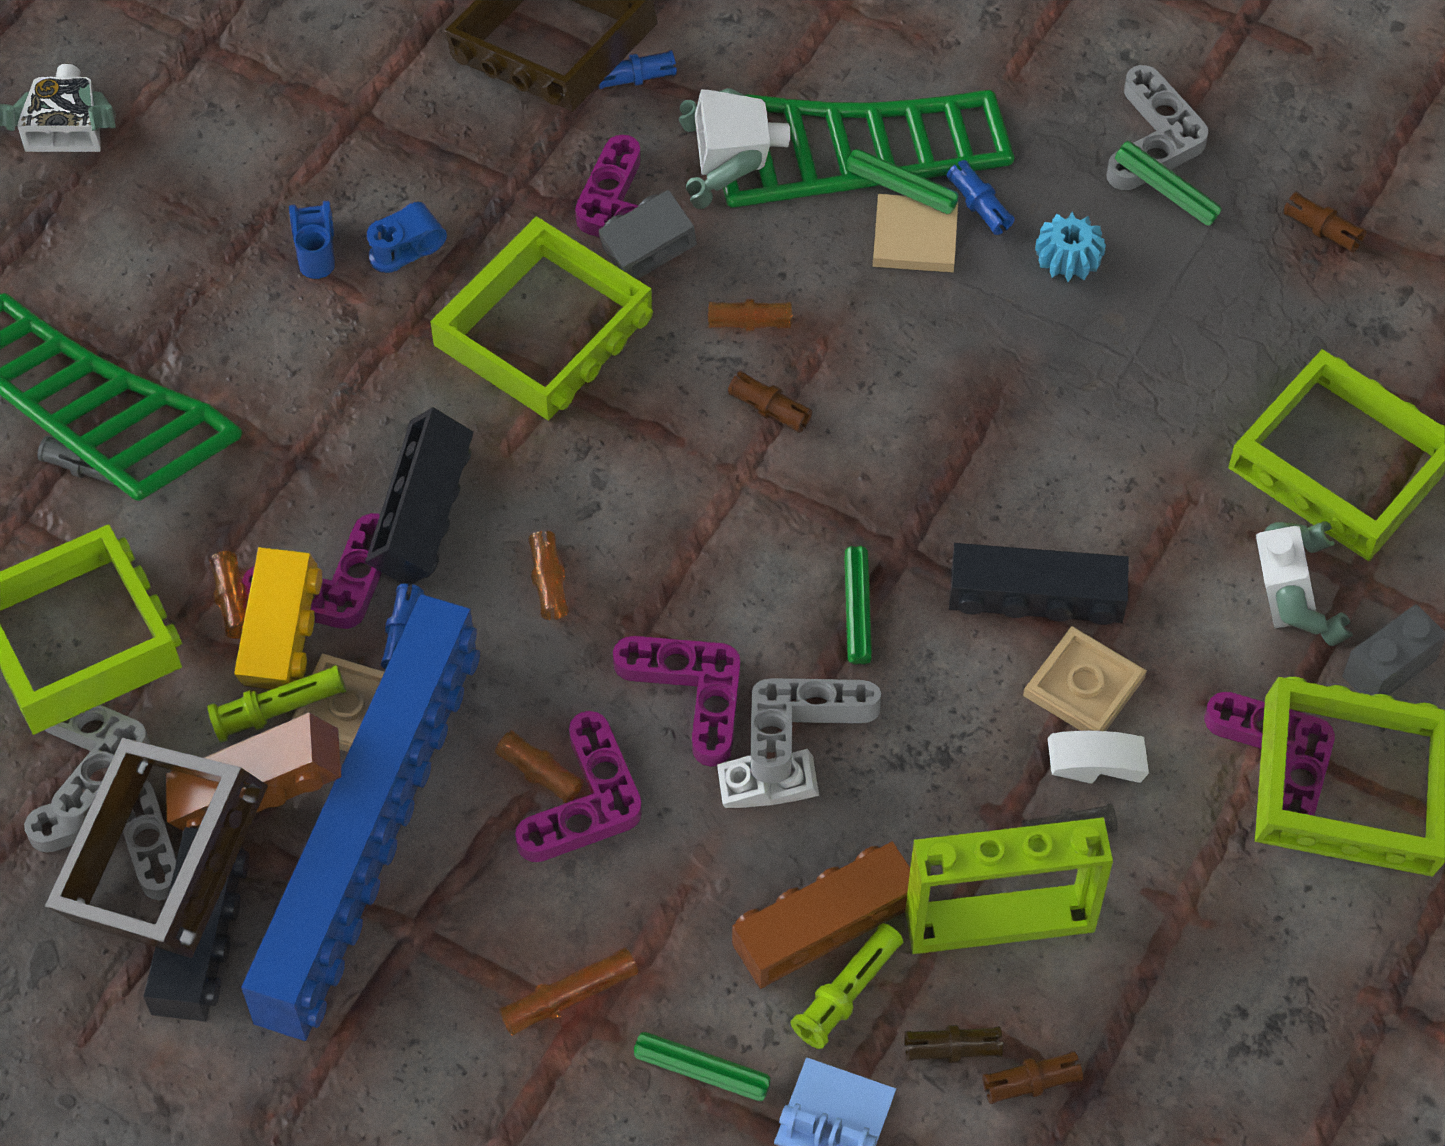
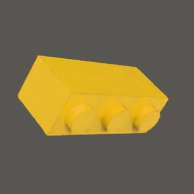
M258 547L234 675L243 686L274 689L304 677L307 666V655L303 652L305 636L310 637L312 635L315 621L314 611L310 610L313 594H319L322 585V570L318 568L310 553Z

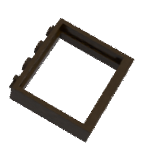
M475 0L444 31L449 44L450 54L457 63L468 65L484 72L490 78L502 80L522 92L527 91L546 100L551 105H558L573 112L658 24L653 0H571L618 21L565 75L484 41L524 0Z
M122 738L45 907L74 923L192 958L268 785L238 766ZM140 761H141V765H140L138 771H136V769H137V767H138V765H139V763H140ZM153 765L219 782L156 925L89 905ZM242 788L246 789L243 798L239 797ZM182 928L184 931L180 940H178L176 936L179 929Z

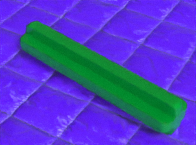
M1126 141L1116 153L1115 159L1117 162L1205 225H1211L1220 214L1222 208L1219 204L1131 141Z
M854 149L848 157L846 167L848 171L943 213L951 214L958 203L959 194L956 191L862 150Z
M849 546L846 548L844 556L848 661L853 665H866L870 663L872 655L868 550L864 546Z
M641 1032L634 1046V1056L636 1059L756 1101H763L770 1087L771 1078L766 1073L648 1032Z

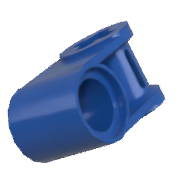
M330 200L323 201L321 206L297 208L295 204L289 205L292 235L301 273L311 279L326 277L335 268L334 225Z
M411 203L402 210L384 219L377 220L369 226L367 240L369 245L372 246L369 251V262L375 270L382 273L397 271L401 267L439 250L447 239L446 230L424 203ZM378 232L381 233V239H380V240H379V237H378ZM392 252H394V260H392Z

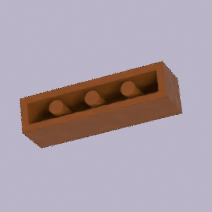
M310 712L204 757L241 767L268 785L257 812L269 807L281 806L288 799L305 792L317 791L324 784L341 778L338 728ZM177 771L167 773V823L183 831L185 827L199 828L219 782ZM242 788L239 797L243 798L246 789Z
M893 841L880 848L878 846H871L862 851L852 863L842 868L838 866L831 867L822 872L817 877L816 882L802 889L798 887L791 888L777 898L776 903L761 911L756 908L741 915L737 919L736 924L732 925V945L758 987L762 989L878 927L882 923L904 913L910 867Z

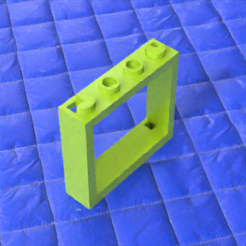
M536 216L430 321L433 343L435 347L549 421L559 409L564 410L570 405L575 393L585 382L590 383L596 378L601 366L611 355L616 356L622 351L627 339L637 328L642 329L647 325L653 314L652 289ZM542 257L547 258L623 307L546 387L466 336L480 319Z
M1321 349L1236 442L1228 468L1311 524L1316 525L1323 521L1328 522L1332 529L1325 531L1326 534L1367 561H1370L1445 474V425L1437 423L1420 412L1415 405L1404 402L1390 393L1379 382L1369 379L1351 368L1343 359L1334 357ZM1317 382L1432 456L1376 521L1261 445Z
M109 524L0 571L1 611L112 562L153 636L152 639L34 691L0 625V670L33 735L182 668L175 648L182 645V641L173 623L167 626L164 625L162 620L167 618V615L157 594L148 596L146 591L151 589L144 570L141 565L132 567L130 562L134 561L135 557L125 537L117 539Z
M1278 677L1265 696L1255 842L1433 877L1445 863V710L1438 709L1437 706L1430 703L1413 704L1398 701L1386 694L1368 695L1353 692L1349 688L1340 685L1323 686L1307 683L1306 680L1300 677ZM1289 709L1430 737L1425 838L1282 810Z
M1104 817L914 840L905 908L912 954L1095 933L1113 863ZM942 865L943 874L930 876L931 866ZM1078 869L1074 885L929 902L931 886ZM1081 909V913L1084 912L1085 920L1073 921L1070 910ZM926 927H932L934 938L924 939Z

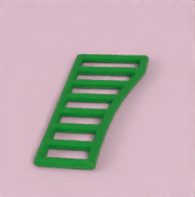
M992 90L885 102H822L746 94L745 96L762 99L766 104L767 112L785 114L786 121L790 126V136L802 181L779 185L769 148L765 165L759 169L763 187L739 191L736 179L723 188L726 204L731 208L881 186L847 170V160L851 154V149L842 118H866L876 156L895 165L882 118L906 116L919 164L899 167L926 179L947 176L948 171L953 165H956L959 171H961L962 168L958 165V162L962 160H967L974 171L1010 166L1013 164L1015 157L996 94ZM983 107L996 152L973 155L960 110ZM945 113L958 158L934 160L921 114ZM801 115L826 117L841 173L840 176L818 179Z
M0 294V313L4 311L16 320V322L0 330V350L31 332L45 341L0 367V396L135 501L144 500L241 438V428L210 404L137 376L97 356L36 316L9 294ZM59 353H63L76 361L25 392L10 382ZM91 372H95L109 380L53 414L38 404ZM127 389L146 397L82 436H79L67 426ZM165 405L186 412L111 459L96 449L97 446ZM202 422H206L219 432L140 482L124 471Z

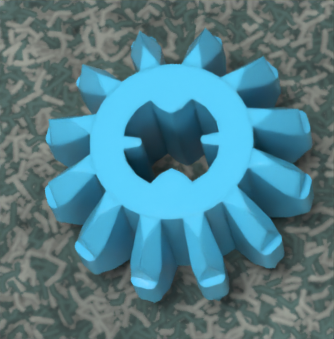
M1073 211L1067 219L1056 214L1054 219H1052V223L1044 222L1035 245L1036 255L1039 256L1040 268H1050L1049 272L1052 278L1059 274L1065 275L1067 282L1070 281L1073 275H1077L1085 280L1087 275H1089V271L1097 272L1106 247L1105 239L1101 238V226H1091L1089 216L1081 220L1076 219Z

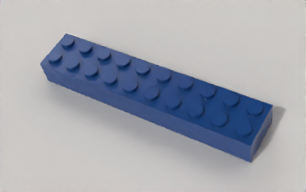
M420 594L342 764L341 778L336 779L241 986L254 1025L302 1041L307 1040L312 1027L318 1028L326 1012L327 1002L324 999L330 986H337L342 977L345 960L342 958L348 945L354 946L360 936L363 920L360 917L366 904L372 905L377 897L380 887L378 876L383 865L389 866L395 856L397 849L396 835L401 825L407 826L414 811L415 803L412 800L418 787L423 788L428 781L431 771V762L429 760L434 749L440 750L445 742L448 731L447 719L451 711L457 712L460 708L464 696V687L462 685L467 674L473 675L477 669L480 650L476 649L477 628L473 627L470 608Z

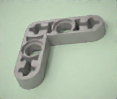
M1138 65L1131 68L1126 75L1124 94L1156 130L1134 142V144L1146 153L1152 148L1163 149L1168 156L1156 160L1170 170L1201 154L1206 147L1208 138V127L1205 122L1156 69L1147 65ZM1162 105L1170 106L1176 113L1171 116H1164L1159 114L1156 108ZM1118 151L1111 155L1106 173L1110 185L1119 190H1131L1146 183L1133 172L1129 173L1126 167L1116 161L1115 156Z
M771 678L757 682L752 689L750 768L752 775L757 780L770 784L779 783L790 776L792 765V722L868 723L875 720L879 716L881 709L880 688L876 684L865 680ZM819 697L827 702L816 705L808 703L806 699ZM773 726L780 728L782 732L766 734L761 729ZM767 752H776V762H767Z
M99 705L70 718V721L68 719L45 730L54 736L90 751L52 799L51 807L59 826L69 831L80 830L102 781H92L90 777L96 770L109 767L122 738L130 740L135 738L138 742L150 744L142 723ZM99 720L104 722L102 727L93 733L81 731L82 727L90 721Z
M146 780L139 794L145 815L136 818L135 812L132 810L123 833L143 892L151 899L164 900L168 897L176 865V857L154 789L150 782ZM52 803L33 810L27 816L24 823L25 832L31 845L36 850L45 853L72 846L79 830H65L59 826L51 807ZM50 822L52 834L44 836L42 825ZM145 829H154L160 833L158 841L150 847H140L135 844L136 836ZM158 858L166 880L161 884L156 883L150 861Z

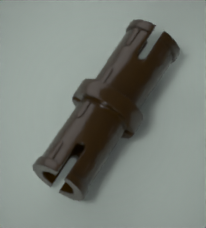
M948 1025L946 1030L905 1031L904 1047L908 1046V1050H905V1057L907 1061L948 1058L949 1063H959L961 1058L1002 1057L1003 1041L998 1040V1038H1002V1031L1000 1026L994 1028L959 1029L958 1025Z

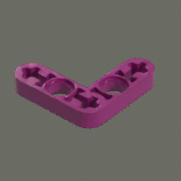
M623 134L616 135L605 144L576 204V222L582 232L600 238L598 230L603 228L613 215H625L638 207V205L623 201L641 162L640 145L634 137ZM623 152H628L629 154L623 155L620 167H618L616 156H621ZM604 179H614L619 183L612 190H604L598 186L599 182ZM594 211H599V212H600V213H596L593 218L587 216V215H592V214L594 213Z
M370 513L363 515L354 524L332 580L322 578L320 592L312 600L310 610L314 611L315 623L339 629H349L360 624L365 617L382 572L370 566L371 571L363 578H353L347 572L354 564H366L365 561L368 554L366 535L373 534L380 514ZM255 566L247 570L242 579L247 602ZM325 595H328L329 601H325ZM346 601L352 602L353 607H347L344 612H338L337 606H344Z
M629 636L619 640L613 649L614 670L622 679L635 682L697 687L692 731L693 755L702 765L710 767L726 762L730 758L733 747L740 679V656L737 650L728 644L641 636ZM630 653H638L639 658H637L636 664H627ZM652 653L657 654V667H651ZM673 654L683 655L689 661L688 665L681 670H671L666 667L664 662L668 656ZM696 657H702L701 671H696ZM717 660L726 661L724 672L715 671ZM712 696H720L727 700L729 706L720 713H713L705 708L704 702ZM709 726L718 727V744L715 750L707 749Z
M1220 692L1211 697L1204 717L1207 728L1219 737L1262 749L1263 733L1258 729L1257 722L1264 719L1265 702L1232 692ZM1223 708L1231 710L1229 721L1220 719ZM1289 709L1282 810L1289 811L1292 799L1301 800L1298 813L1315 816L1335 741V733L1327 721ZM1246 713L1252 715L1248 728L1242 727ZM1310 733L1318 735V743L1313 757L1304 755ZM1296 769H1305L1314 776L1315 783L1307 787L1300 786L1292 780L1290 773Z
M581 712L571 720L569 726L571 747L591 794L529 816L519 823L515 832L517 850L528 861H545L634 828L641 819L642 804L638 790L608 721L598 712ZM590 727L593 733L596 732L599 749L592 752V746L588 737L582 733L584 728ZM609 762L617 767L618 772L614 777L603 780L593 774V769L599 763ZM618 789L622 804L629 809V813L626 815H621L618 810H614V797L612 793ZM578 814L585 815L592 821L589 829L580 833L572 832L566 826L569 818ZM553 824H559L562 839L557 840L556 831L553 832ZM537 832L540 837H543V844L535 846L533 841H529V834Z

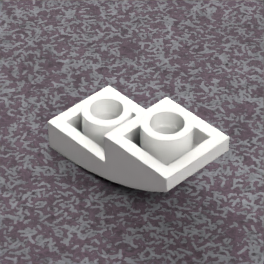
M1066 731L1052 733L1048 737L1052 775L1092 784L1100 774L1141 783L1149 774L1145 741L1142 736L1109 731Z
M808 749L792 753L790 776L779 783L770 784L757 780L752 775L750 769L751 755L717 764L722 804L725 808L776 805L819 796L814 759ZM776 757L767 759V762H776Z

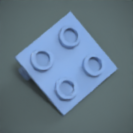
M806 1057L790 1102L783 1108L779 1121L781 1125L774 1144L778 1146H876L896 1088Z

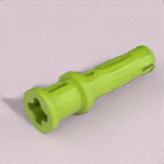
M334 665L332 668L299 680H294L260 694H257L256 691H246L240 699L220 706L213 703L207 705V709L216 736L220 743L228 741L229 735L251 727L257 730L264 728V725L267 724V719L307 706L330 696L345 693L346 687L338 666Z
M885 923L879 925L876 932L851 959L832 984L822 985L816 990V999L803 1014H796L790 1022L794 1032L804 1042L817 1049L825 1047L828 1043V1034L840 1020H847L853 1013L852 1009L854 1007L852 1002L875 977L896 949L904 943L898 931Z

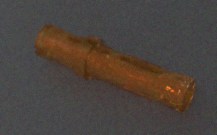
M624 947L550 985L542 983L535 987V992L505 1007L499 1008L502 1021L508 1032L513 1036L546 1018L554 1020L560 1017V1012L569 1008V1006L583 1001L622 980L624 981L637 975L636 963L629 950Z

